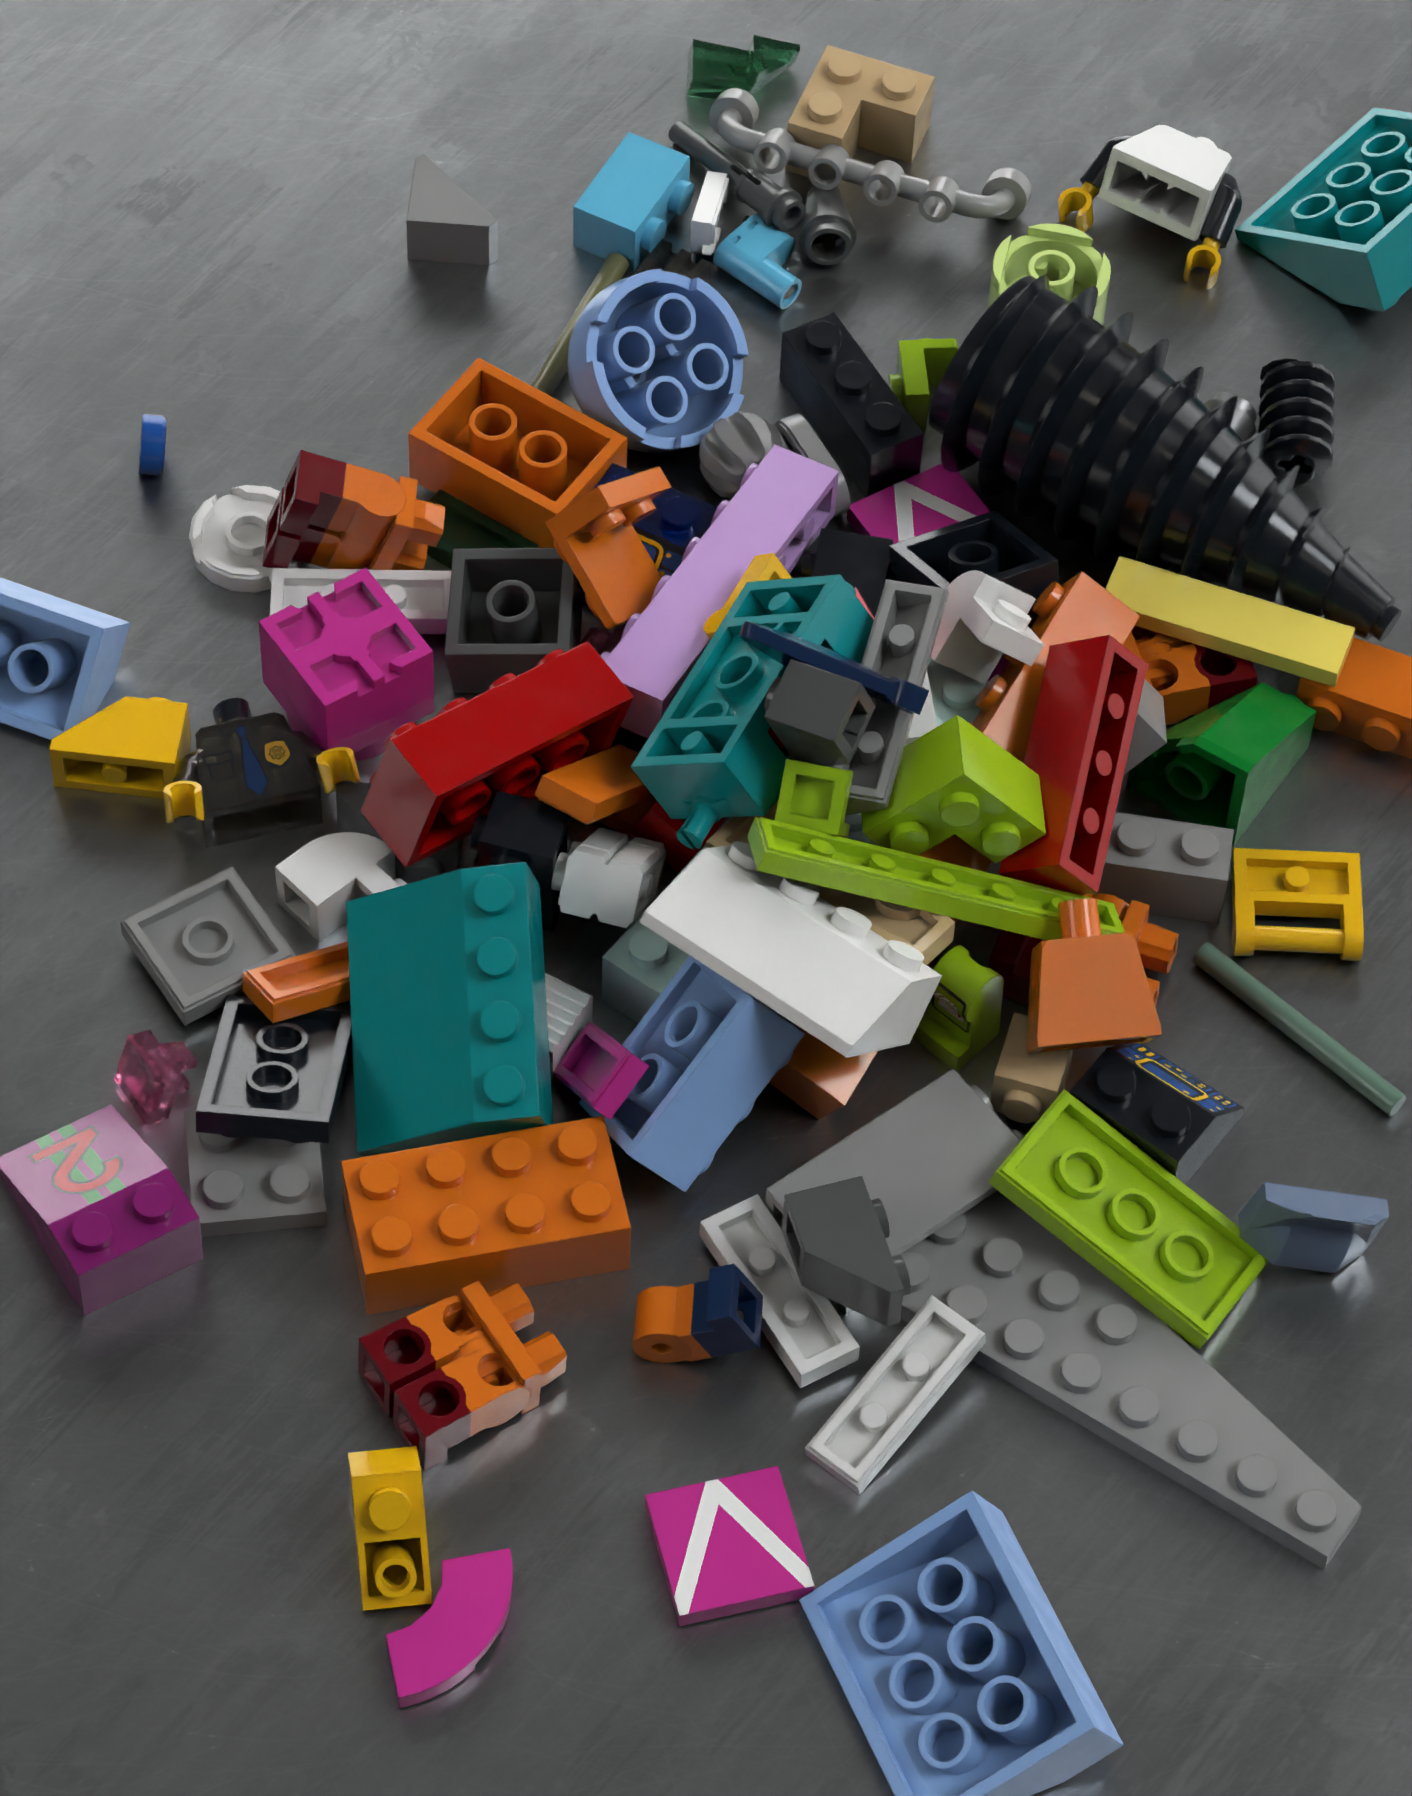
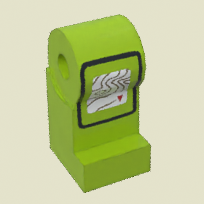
M961 945L949 950L934 967L933 970L941 974L942 977L927 1006V1014L922 1017L913 1035L914 1040L956 1072L999 1034L1004 986L1003 976L991 968L979 965L970 958L969 950Z

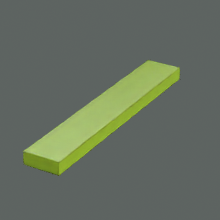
M755 817L747 835L757 871L1043 940L1062 939L1058 903L1090 898L763 817ZM1097 899L1101 935L1125 933L1114 903Z

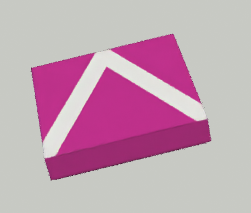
M941 463L850 504L846 519L858 534L894 539L893 544L990 511L959 471L949 472L944 469Z
M778 1466L645 1495L646 1513L679 1627L797 1601L814 1590L812 1576Z

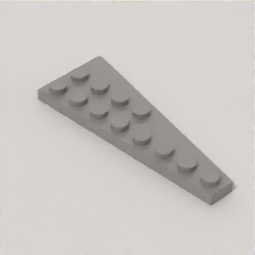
M996 1191L900 1254L906 1264L911 1285L910 1294L903 1296L900 1319L909 1323L931 1295H933L985 1333L986 1343L971 1361L1320 1568H1326L1357 1522L1362 1506L1168 1325L999 1191Z

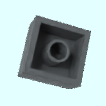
M555 548L453 549L444 655L454 693H484L501 676L508 673H514L515 676H518L534 668L548 653L556 649H562L564 652H567L580 645L584 590L571 567L560 558Z

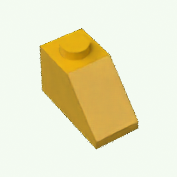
M125 696L51 740L49 748L54 786L164 799V787L170 783L183 780L191 744L188 703L173 702L162 697L147 699Z

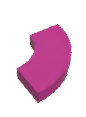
M510 1548L442 1560V1585L431 1608L412 1625L386 1634V1647L399 1708L415 1705L434 1698L464 1680L475 1670V1664L488 1651L496 1637L500 1636L508 1617L513 1592V1563Z

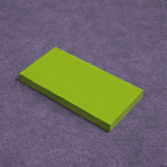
M1065 1089L988 1181L990 1185L1198 1350L1211 1337L1268 1262L1265 1257L1240 1237V1228Z

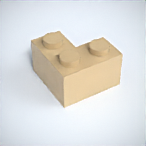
M827 45L788 121L787 131L793 136L795 142L821 149L827 144L839 145L848 152L851 159L859 147L912 163L930 126L935 77ZM786 164V171L809 177L808 170ZM824 164L828 169L834 170L830 165Z

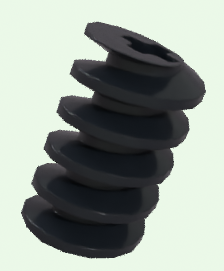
M1283 358L1271 361L1262 367L1260 375L1259 397L1261 400L1258 433L1270 429L1263 459L1276 475L1300 465L1293 489L1308 484L1314 476L1324 473L1332 465L1333 451L1331 448L1334 440L1332 432L1334 414L1332 411L1335 404V397L1333 395L1335 378L1332 371L1321 364Z

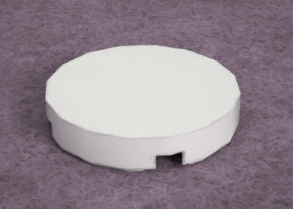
M243 485L231 488V494L222 496L219 499L214 495L203 502L192 517L189 544L196 568L211 583L230 591L256 593L271 589L272 568L263 567L262 560L267 518L280 491L266 486ZM291 560L288 568H302L305 563Z

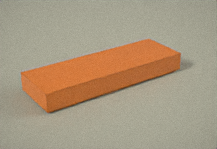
M621 744L542 775L535 793L538 800L585 824H590L653 797L631 768L639 753Z

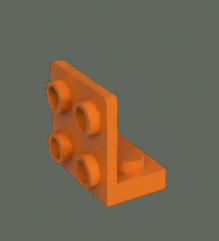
M660 466L597 486L545 522L554 538V546L558 555L571 567L583 588L589 609L596 617L601 619L603 625L609 630L626 624L634 613L642 614L650 604L654 590L662 578L632 526L656 511L657 508L652 500L671 488Z

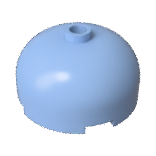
M653 269L629 276L609 285L586 305L577 319L571 334L567 364L570 385L583 414L628 437L627 449L644 453H667L700 444L703 436L712 429L713 423L720 418L725 419L738 412L745 396L740 394L743 380V357L749 355L746 339L739 320L730 305L718 291L698 277L690 279L674 272Z

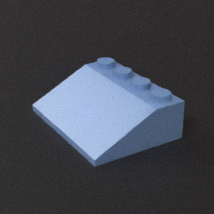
M972 1490L799 1599L895 1796H1031L1069 1780L1124 1746L1003 1512Z

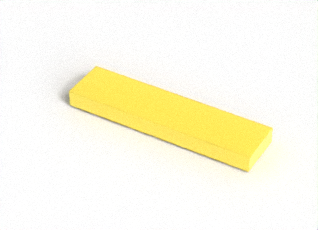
M1119 556L1105 588L1140 616L1135 626L1333 687L1336 686L1355 633V628L1122 556Z

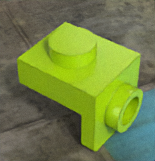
M922 338L918 340H899L896 374H888L887 384L923 433L926 432L930 397L929 387L939 386L949 364L957 353L958 343L954 338Z

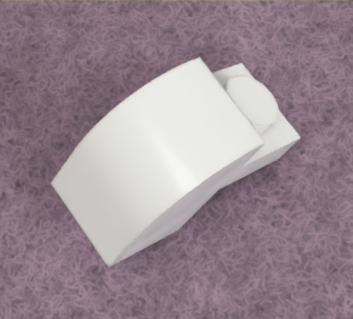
M977 570L961 574L946 587L949 595L931 654L934 661L983 684L987 682L1003 653L1025 664L1033 665L1044 646L1042 641L1028 627L1031 618L1027 614L1036 600L1033 596Z
M340 832L319 837L310 841L275 866L277 903L318 942L347 922V901L407 884L403 880L396 878L395 854L388 845L376 837L355 832Z

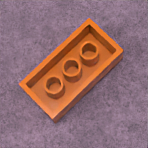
M604 1116L341 1161L343 1204L367 1315L434 1304L442 1299L461 1295L462 1288L478 1280L486 1292L490 1293L514 1283H519L521 1288L630 1269L631 1225Z

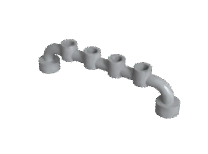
M731 88L723 91L709 111V121L714 131L733 147L753 154L755 165L764 173H779L786 164L808 170V176L812 184L822 190L836 188L841 180L863 186V193L866 199L876 206H887L895 200L896 196L918 202L921 215L931 222H943L949 218L952 212L977 219L996 217L1009 220L1016 218L1024 211L1031 197L1032 189L1028 178L1022 172L1013 168H1001L993 172L987 180L982 194L975 195L961 191L957 183L949 177L938 176L931 181H926L906 175L902 167L891 160H882L876 165L851 159L848 152L836 144H827L821 149L795 142L793 136L781 128H773L766 133L752 130L759 117V107L754 97L742 89ZM770 148L777 150L779 154L772 152ZM824 164L830 165L834 170L828 169ZM879 180L885 181L889 186L883 185ZM934 196L942 198L945 203L939 202Z

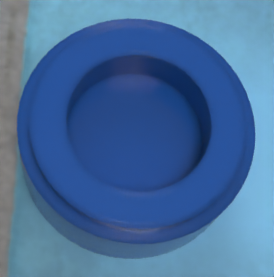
M142 414L138 474L160 476V473H163L167 419H164L163 415Z

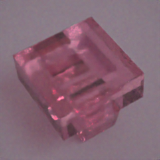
M146 1030L127 1036L114 1080L147 1126L169 1118L175 1097L186 1092L190 1087V1082L182 1071L195 1068L198 1061L185 1042L159 1043L152 1031Z

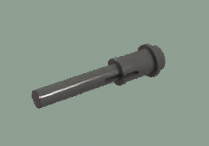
M683 121L676 122L670 128L668 135L673 143L709 170L727 173L729 185L734 188V196L737 200L763 217L764 224L768 227L776 226L782 232H791L801 224L806 210L805 205L802 203V197L796 190L791 188L783 189L758 168H745Z

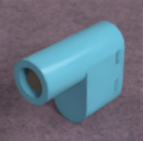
M758 214L745 216L743 223L729 234L715 251L713 257L715 265L781 309L788 308L801 291L802 281L781 267L791 256L795 247V239L782 232L776 226L768 227L764 224L763 217Z

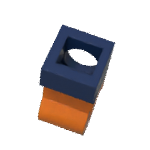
M734 1263L711 1268L709 1270V1280L679 1287L663 1285L647 1288L637 1295L632 1348L635 1354L641 1358L658 1363H673L685 1360L691 1362L760 1349L763 1295ZM737 1311L743 1312V1321L737 1315Z

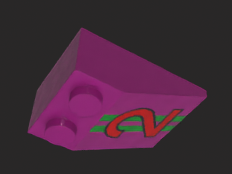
M112 1104L0 1156V1177L83 1316L204 1259L200 1217L168 1166Z

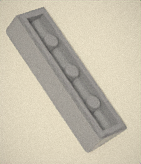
M886 579L861 664L887 678H890V676L922 687L948 599V589ZM870 697L876 707L850 764L831 766L833 768L854 771L846 815L887 809L914 713L909 714L883 703L880 699Z

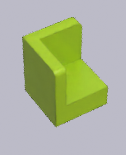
M786 759L775 821L827 834L849 836L851 823L844 822L854 771Z

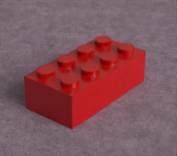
M588 641L567 652H564L562 649H556L544 656L534 668L518 676H515L514 673L505 674L494 681L486 692L468 701L464 697L457 698L444 706L435 717L419 725H416L415 722H409L396 729L385 741L384 747L386 750L378 769L370 778L371 786L361 808V813L404 867L407 868L456 841L471 835L477 815L479 813H489L497 791L538 800L535 793L542 775L609 749L634 696Z

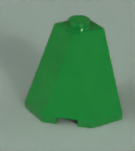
M1262 682L1167 729V743L1129 770L1126 789L1188 823L1234 829L1232 847H1234L1308 749L1316 710L1305 705L1296 696L1282 693Z

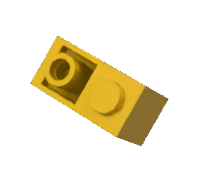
M417 1446L348 1453L363 1611L432 1604L422 1472Z

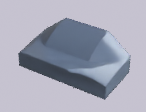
M1264 1182L1238 1214L1240 1237L1273 1265L1336 1273L1361 1256L1389 1218L1387 1199Z

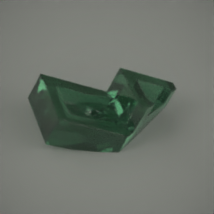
M754 35L748 50L693 39L687 54V96L716 100L723 91L731 88L742 89L753 95L795 63L800 52V44Z

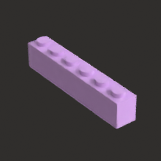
M775 444L760 464L752 463L748 467L738 492L731 501L725 499L719 504L713 515L711 526L701 538L694 537L689 542L680 566L672 576L666 574L660 579L647 608L642 614L634 613L630 617L618 645L611 653L606 651L601 654L603 660L634 696L620 725L621 727L643 737H650L710 641L703 631L706 620L713 613L723 608L755 555L774 553L787 572L791 573L804 556L805 551L810 548L820 535L821 528H825L835 515L839 478L838 470Z

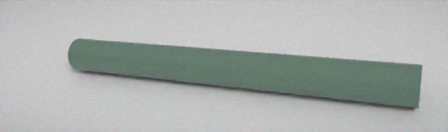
M1210 942L1205 943L1197 951L1193 958V962L1386 1114L1393 1116L1402 1107L1406 1100V1095Z

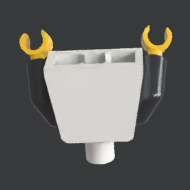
M1157 125L1138 135L1111 138L1104 144L1081 176L1080 181L1083 184L1081 188L1072 187L1060 194L1058 199L1059 222L1062 223L1071 212L1079 211L1075 219L1076 229L1086 232L1091 228L1094 221L1092 200L1098 195L1097 198L1192 241H1196L1199 237L1203 243L1193 247L1188 252L1183 278L1187 282L1190 271L1193 268L1204 267L1210 271L1206 289H1211L1217 282L1221 265V256L1218 250L1219 248H1226L1242 207V199L1236 179L1228 174L1232 157L1228 152L1217 148L1214 142L1208 138H1194L1167 125Z

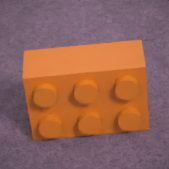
M478 357L408 433L409 478L418 480V484L533 548H555L554 538L545 522L597 486L626 477L628 437Z

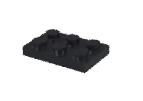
M227 995L196 1107V1132L220 1134L230 1138L245 1136L287 1140L292 1143L315 1142L329 1144L352 1047L351 1005L336 1004L272 1023L248 996Z

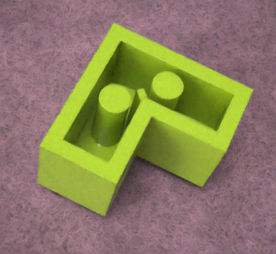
M958 714L904 746L887 809L861 813L863 834L879 846L918 856L955 834L996 864L1046 835L1039 775Z

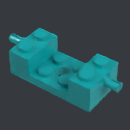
M840 574L747 582L632 763L631 768L668 816L671 819H686L676 833L677 839L684 846L690 849H695V847L700 849L713 824L720 821L722 817L765 816L779 797L787 758L767 733L771 726L764 718L766 713L764 704L770 685L777 677L783 676L787 666L762 653L739 637L744 622H753L800 637L831 649L858 663L862 662L874 620L856 597V591L853 586L846 582Z

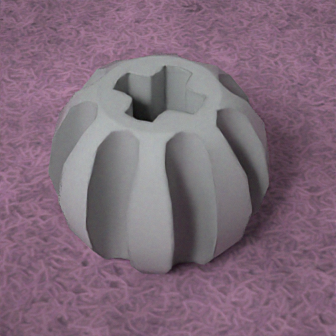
M736 412L725 419L720 418L713 423L712 429L703 436L699 448V468L709 487L721 497H727L731 500L740 489L742 478L752 463L760 464L774 444L787 450L788 447L778 428L769 420L760 418L755 413Z

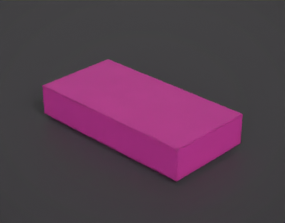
M590 1022L586 1024L554 1070V1076L592 1108L611 1120L649 1068V1065L605 1031Z

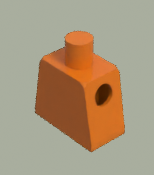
M1095 898L1075 899L1058 903L1062 939L1041 941L1032 949L1027 1053L1035 1054L1146 1043L1161 1036V1024L1133 934L1125 932L1101 935L1098 903Z

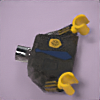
M229 698L223 700L213 709L216 725L202 727L195 733L197 751L191 752L182 758L172 783L163 789L166 823H174L176 817H196V821H202L205 848L321 824L323 821L320 783L323 784L324 792L328 794L335 791V785L338 782L353 781L354 784L361 782L353 750L349 747H335L325 750L302 731H292L282 714L273 712L253 717L248 701L245 699Z

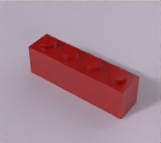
M1110 635L1050 645L1024 759V764L1036 772L1040 778L1046 835L1003 859L999 874L1004 877L1078 895L1094 894L1099 891L1148 665Z

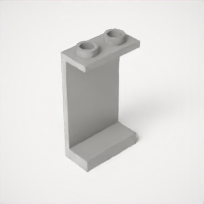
M952 1069L766 1188L765 1205L780 1228H782L785 1194L862 1176L870 1199L879 1198L884 1205L890 1230L889 1237L885 1239L892 1256L900 1255L998 1191L988 1181L1025 1136L1017 1130L1011 1131L994 1113L993 1106L987 1095L978 1086H969ZM833 1301L845 1316L853 1311Z

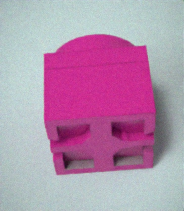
M364 568L334 583V592L324 597L319 592H316L307 597L308 605L300 609L290 605L259 621L263 683L287 712L288 723L295 738L306 749L316 755L335 747H349L353 750L355 761L370 759L384 753L386 750L384 747L385 741L396 729L406 723L415 722L435 712L433 650L368 569Z

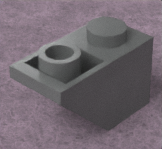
M790 659L783 676L777 677L768 689L764 704L766 712L764 718L793 760L823 766L849 765L876 706L860 682Z
M859 1176L785 1194L781 1230L801 1285L885 1326L900 1323L903 1296L911 1292L908 1270L901 1255L892 1256L885 1239L889 1237L890 1230L884 1205L879 1198L870 1199L863 1177Z

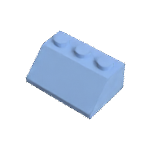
M0 578V722L52 740L94 715L115 680L130 622Z
M689 956L622 1044L649 1065V1068L612 1119L606 1118L583 1099L579 1101V1104L591 1117L604 1116L608 1134L631 1158L686 1192L697 1176L706 1171L710 1166L715 1152L737 1123L744 1120L751 1112L756 1098L775 1073L789 1062L795 1047L805 1033L790 1020L695 958Z

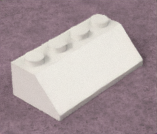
M739 841L733 842L732 845L703 849L644 911L639 922L846 1058L910 1044L942 977L941 974L923 964V954L914 947L896 940L887 941L870 930L872 923L864 915L849 908H836L820 898V889L816 885L757 871L750 844Z

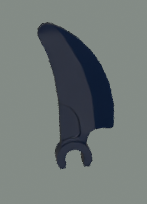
M745 621L739 635L749 645L782 665L787 666L790 659L855 680L863 685L869 697L880 699L883 703L909 714L915 713L920 715L929 690L905 680L891 676L887 678L831 649L760 624Z

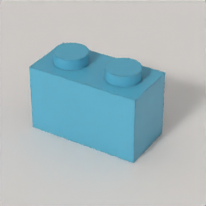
M628 132L573 206V246L603 259H607L611 253L621 254L629 262L628 269L635 271L648 252L655 253L659 249L665 237L667 226L676 214L683 215L690 205L694 193V184L689 182L690 156Z

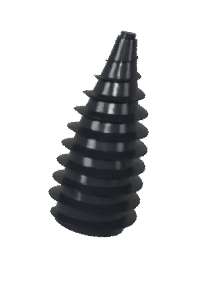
M1046 274L1037 279L1033 276H1026L1007 288L986 310L953 357L937 388L930 408V427L943 435L941 462L944 469L949 472L962 471L980 461L977 476L978 487L983 494L989 496L999 494L1018 483L1015 505L1017 513L1022 518H1032L1040 515L1056 505L1054 531L1056 537L1061 540L1073 539L1092 526L1096 527L1094 554L1100 561L1112 560L1133 546L1138 548L1136 561L1165 570L1172 565L1180 567V575L1210 584L1213 582L1224 584L1227 589L1262 598L1282 606L1354 627V634L1366 640L1373 636L1381 642L1387 637L1402 613L1401 610L1394 606L1395 599L1348 553L1350 547L1344 549L1320 520L1325 506L1311 512L1293 491L1300 465L1276 475L1263 459L1270 429H1266L1243 442L1231 427L1238 401L1237 396H1233L1212 410H1209L1197 398L1204 372L1202 366L1195 368L1175 381L1163 370L1169 347L1167 338L1160 340L1144 352L1139 353L1128 343L1134 319L1132 312L1121 315L1106 327L1093 318L1098 297V288L1095 286L1085 289L1076 297L1067 301L1049 287V276Z

